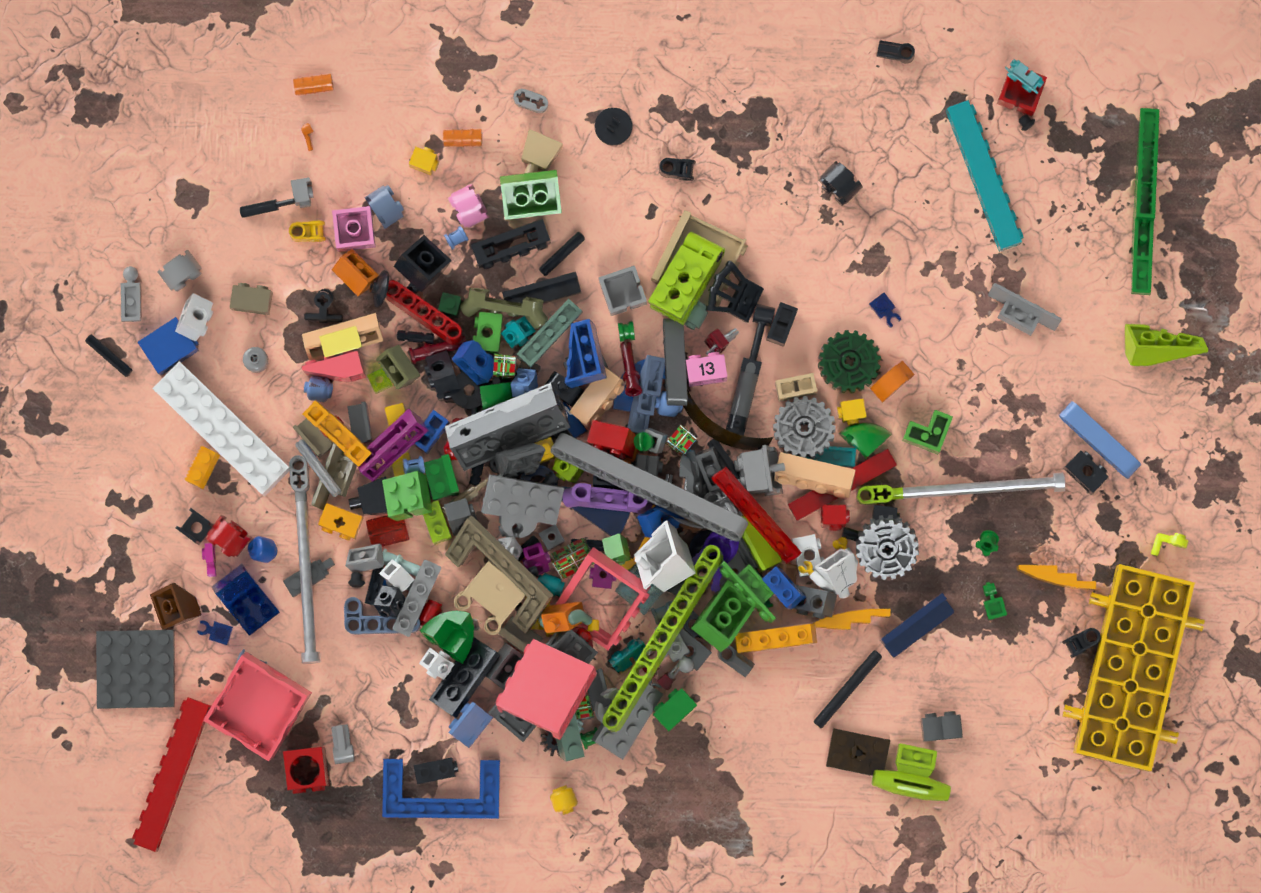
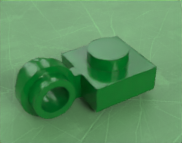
M987 582L982 587L985 597H990V600L983 601L988 620L1006 616L1007 612L1002 596L994 598V594H997L995 584Z

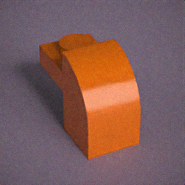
M902 360L884 374L870 389L883 403L915 374Z

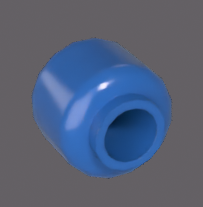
M257 536L248 544L249 556L254 561L269 563L277 555L278 549L272 539Z

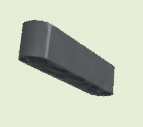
M664 318L663 341L667 406H687L684 325L670 318Z

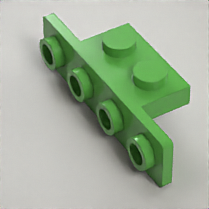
M723 561L719 565L720 573L726 579L730 578L734 583L733 587L736 591L742 592L747 597V603L759 610V616L765 622L772 623L776 617L767 609L764 603L774 593L765 584L761 576L750 564L737 575Z

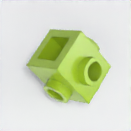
M559 458L555 459V465L552 468L557 472L556 476L558 478L576 483L584 470Z

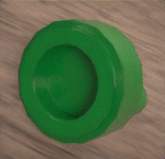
M641 432L635 436L634 446L639 451H648L653 447L654 439L651 434Z

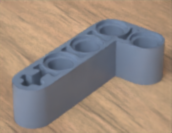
M350 597L345 601L344 625L347 632L354 635L400 634L397 631L390 630L387 626L388 622L391 619L396 620V617L363 616V604L359 599ZM350 602H358L359 607L356 611L349 610ZM419 619L412 633H416L421 628ZM353 620H357L359 623V628L355 631L349 629V623ZM371 620H377L378 628L376 630L368 628V623Z

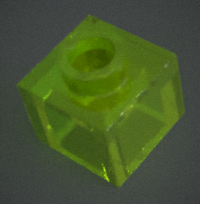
M383 368L367 375L375 394L393 387L389 380L390 378L387 377ZM382 377L383 381L381 383H377L376 378Z

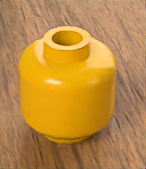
M567 785L552 790L553 793L550 795V800L555 812H562L563 815L573 812V807L578 804L573 788H567Z

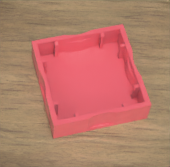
M246 652L241 655L228 677L224 690L215 699L203 721L225 735L237 739L246 748L265 760L270 761L274 758L312 692Z

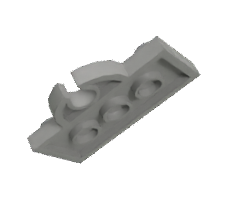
M489 474L481 512L499 516L501 528L511 537L514 534L512 531L513 525L520 523L521 529L517 533V537L523 538L535 530L538 522L556 525L564 487Z
M637 684L629 687L630 693L637 690ZM648 684L625 724L617 732H612L603 725L602 719L609 706L604 708L602 703L596 701L595 715L601 722V725L591 740L623 760L652 714L653 709L663 696V693ZM609 688L600 695L605 699L609 698L611 704L620 689ZM627 701L620 702L619 709L626 708ZM616 717L609 720V726H614L617 723Z

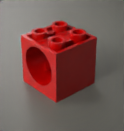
M325 747L283 751L287 790L292 791L293 794L306 793L308 788H312V791H323L325 786H330ZM305 756L312 757L311 760L319 764L320 768L319 775L315 777L314 783L310 785L301 784L302 781L294 776V766L300 762V758Z

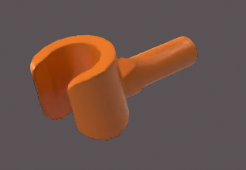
M307 123L301 127V131L306 139L308 151H312L313 147L309 134L314 131L310 124Z

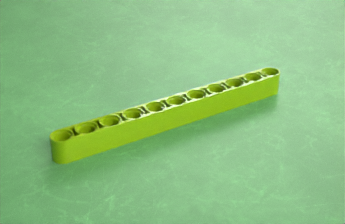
M709 545L704 549L694 565L696 573L685 580L604 714L602 721L608 730L617 732L623 727L719 568V565L722 563L723 554L717 546ZM718 552L715 559H709L710 553ZM701 569H708L706 575L699 576V571ZM692 585H697V590L690 593L689 588ZM686 601L688 603L685 609H679L681 602ZM672 618H677L676 625L669 626V621ZM666 634L667 640L660 643V636ZM652 651H657V657L649 659V654ZM646 667L647 673L644 676H639L640 669ZM637 684V690L630 693L629 687ZM627 701L626 708L619 709L620 702ZM616 717L617 723L614 726H609V720Z

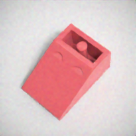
M354 350L343 352V355L337 357L335 355L324 357V360L319 362L316 360L307 361L305 366H301L306 375L325 377L330 380L346 383L366 378L361 356L358 351L354 352Z

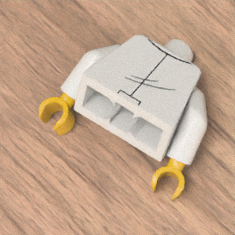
M841 537L832 542L833 547L838 551L816 565L815 571L812 569L813 565L810 561L803 562L807 566V570L803 566H799L798 570L803 574L808 573L810 575L809 578L823 590L838 594L839 598H846L850 595L848 588L857 581L858 560L851 549L846 547L847 539Z

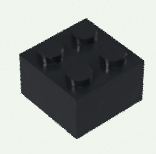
M423 235L401 254L393 267L422 292L446 270L452 260Z

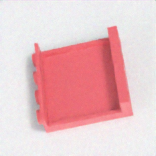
M533 639L525 647L523 658L516 663L514 674L507 679L506 688L503 693L498 695L496 706L499 712L502 713L504 710L551 732L554 738L560 740L596 677L597 672L594 666Z

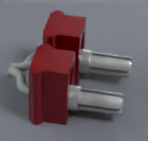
M717 328L711 332L704 341L710 349L706 352V355L713 352L722 353L729 345V342L736 338L739 331H736L737 329L734 328L726 335H723Z
M678 663L671 672H666L663 677L661 676L657 680L658 684H652L651 679L649 685L658 688L663 687L665 690L671 689L672 683L676 680L675 677L680 671ZM642 668L643 671L647 673V668Z

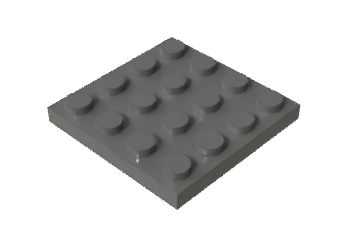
M174 630L96 631L97 709L175 707Z

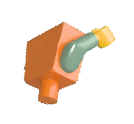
M582 602L549 605L538 618L540 625L546 632V637L554 635L555 632L569 631L582 622L588 625L587 631H599V620L592 619L591 616L584 612Z

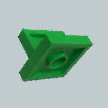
M449 454L443 455L439 459L424 462L433 501L459 495Z

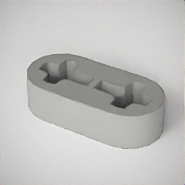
M526 89L515 91L513 99L517 106L536 113H544L548 109V100L545 96ZM523 93L525 98L530 99V101L523 100L519 102L517 96H521ZM543 100L545 106H541L540 109L537 108V104L532 103V101L539 102Z

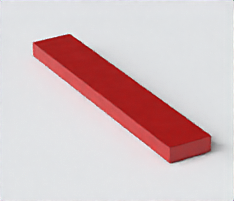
M889 449L852 468L855 470L851 491L897 466ZM812 490L789 503L788 507L796 521H799L817 511L823 505L835 501L838 497L827 493L821 494Z
M727 467L713 475L711 479L786 564L800 556L802 552Z

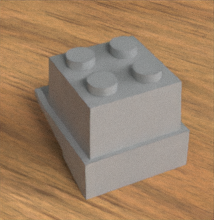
M762 445L763 447L760 450L741 453L737 460L734 461L735 471L739 472L740 479L737 480L750 494L764 493L765 496L783 494L782 484L774 481L775 472L785 471L784 463L777 464V448Z

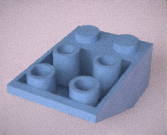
M474 702L471 704L467 703L460 711L462 716L459 719L455 718L448 726L451 729L448 733L468 748L472 746L493 719L491 715Z

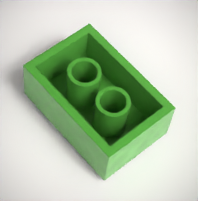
M557 170L500 176L505 220L562 213Z
M727 580L720 586V590L713 595L691 629L722 652L732 643L755 607H751L746 601L747 597L742 592L736 591L733 583Z

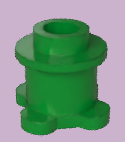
M991 530L983 531L980 535V541L976 542V548H979L984 556H989L991 552L998 551L999 536Z

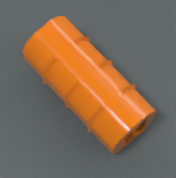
M331 74L293 79L295 95L315 94L334 90Z
M482 129L443 130L444 147L482 146Z

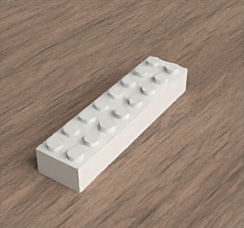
M180 361L152 388L264 497L290 471L289 467Z

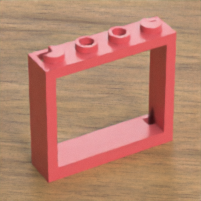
M593 547L555 605L568 602L593 562L638 592L639 595L612 635L600 627L599 631H588L592 634L593 641L609 651L613 644L617 646L622 639L620 633L622 631L626 632L631 625V622H629L630 618H635L641 610L638 606L640 603L644 604L650 596L647 592L651 586L645 590L640 578ZM583 622L576 626L588 629V625H585Z

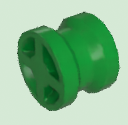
M629 321L628 324L618 323L620 342L625 341V339L635 340L633 321Z

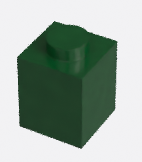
M443 292L438 310L446 316L458 318L462 297Z

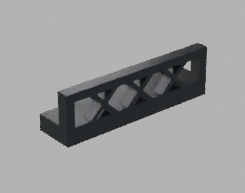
M572 272L504 291L502 294L504 300L523 303L526 297L543 300L544 304L580 294L581 290L577 274Z

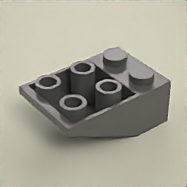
M529 443L497 452L494 462L499 476L517 478L518 475L524 473L525 475L535 473L545 453V448L535 443Z

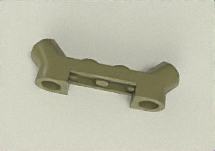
M469 288L468 298L460 304L461 311L467 317L473 316L484 308L489 309L491 313L506 312L508 313L507 315L512 317L523 315L534 329L540 328L548 320V317L542 310L543 300L526 297L523 303L490 298V290Z

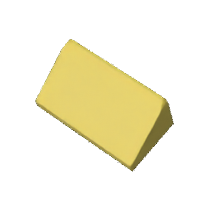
M356 326L319 336L325 357L362 347Z

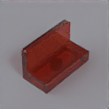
M386 515L366 521L371 545L381 544L383 547L410 540L405 519L395 521Z

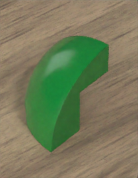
M512 382L480 386L482 410L515 398L512 397Z
M873 423L853 424L838 433L866 459L892 435L886 428Z
M448 611L429 620L419 631L430 643L437 645L452 659L463 664L473 642L474 623L468 612Z

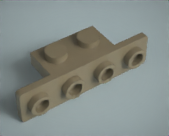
M333 442L330 454L326 459L325 469L341 489V494L339 495L346 497L357 465L344 456V452ZM320 479L311 505L324 510L330 492Z

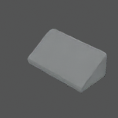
M376 544L350 549L345 566L352 572L383 568L382 545Z

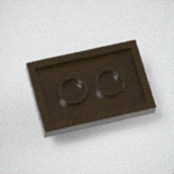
M833 728L826 767L873 776L875 770H885L890 740Z

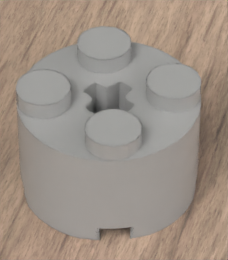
M189 250L184 251L186 253L185 256L179 254L165 264L163 272L162 270L157 271L171 291L175 290L178 292L186 286L185 281L188 279L194 280L202 274L200 272L201 266Z

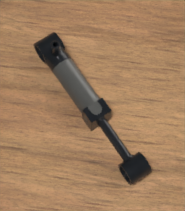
M761 304L756 305L752 322L758 325L749 359L743 357L726 430L743 436L762 362L757 361L764 328L765 326H771L775 308Z

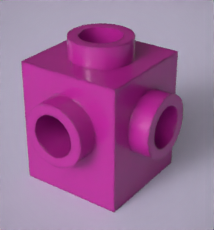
M541 542L523 548L526 559L522 561L526 569L536 566L539 575L550 571L548 563L551 562L548 551H543Z
M594 564V568L590 567L589 579H593L592 587L612 589V582H616L617 578L605 571L607 576L602 578L600 572L605 571L597 564Z

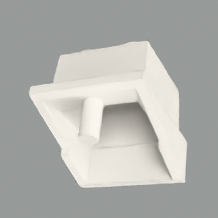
M668 521L661 524L652 533V538L634 554L645 590L651 584H654L661 591L665 592L696 573L687 544L678 536L677 529Z

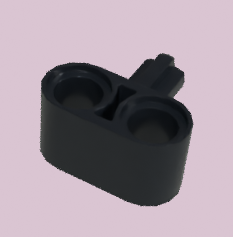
M555 371L545 383V385L551 383L559 398L571 407L575 405L584 392L578 386L573 388L565 384V377Z

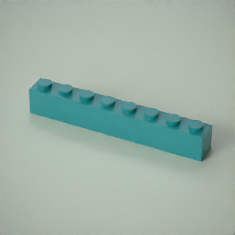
M969 100L948 107L945 112L998 251L1001 252L1020 245L1024 238L1023 233L1015 224V221H1017L1015 212L1009 208V196L1007 192H1003L1001 187L1003 186V181L1000 174H996V162L993 157L990 158L988 153L990 147L988 141L982 137L983 128L981 123L976 121L975 115L977 113L974 105H970Z

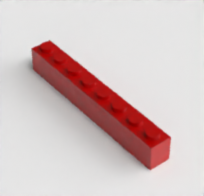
M187 697V700H183L180 707L182 714L180 719H176L173 726L175 733L173 737H169L166 745L169 749L167 754L162 756L159 764L162 768L159 774L156 773L153 780L155 787L153 792L150 791L147 796L146 802L148 805L146 810L141 812L139 821L142 822L139 829L136 828L132 837L135 840L134 845L158 852L206 723L203 720L212 705Z

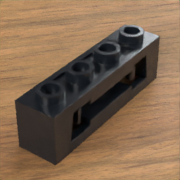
M541 219L473 243L471 247L479 269L483 268L486 270L494 267V263L500 261L501 263L509 262L512 260V257L517 255L520 257L530 254L531 250L536 248L538 251L546 249L551 240L544 221ZM527 233L530 243L526 241L498 251V254L495 255L492 245H495V247L525 237L524 234Z

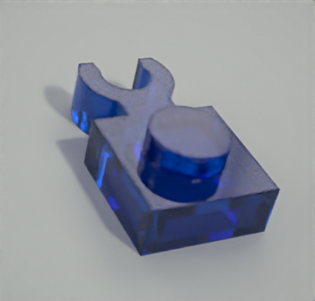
M882 293L869 303V306L879 319L885 316L886 323L890 328L893 327V324L890 322L891 318H896L898 322L901 321V317L897 313L892 312L896 307L885 293Z
M200 621L201 624L206 626V630L203 632L197 630L198 634H210L209 640L224 645L229 644L234 627L215 621L212 627L207 621Z

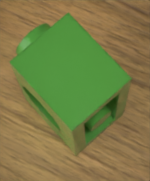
M479 312V317H475L474 328H478L477 336L474 335L473 340L478 342L486 353L499 354L503 322L502 314ZM486 328L493 331V334L488 338L482 335L483 330Z

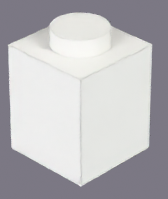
M393 559L379 573L392 587H398L401 592L406 590L414 581L409 573Z

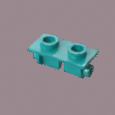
M1013 59L1010 63V66H1012L1010 69L1005 66V69L1008 71V77L1015 82L1017 79L1022 82V87L1029 93L1034 91L1038 94L1036 87H1041L1044 83L1041 76L1032 70L1026 75L1025 73L1029 68L1020 60Z
M639 637L632 639L624 649L616 651L608 661L617 673L624 672L633 665L629 658L633 657L637 661L646 645Z

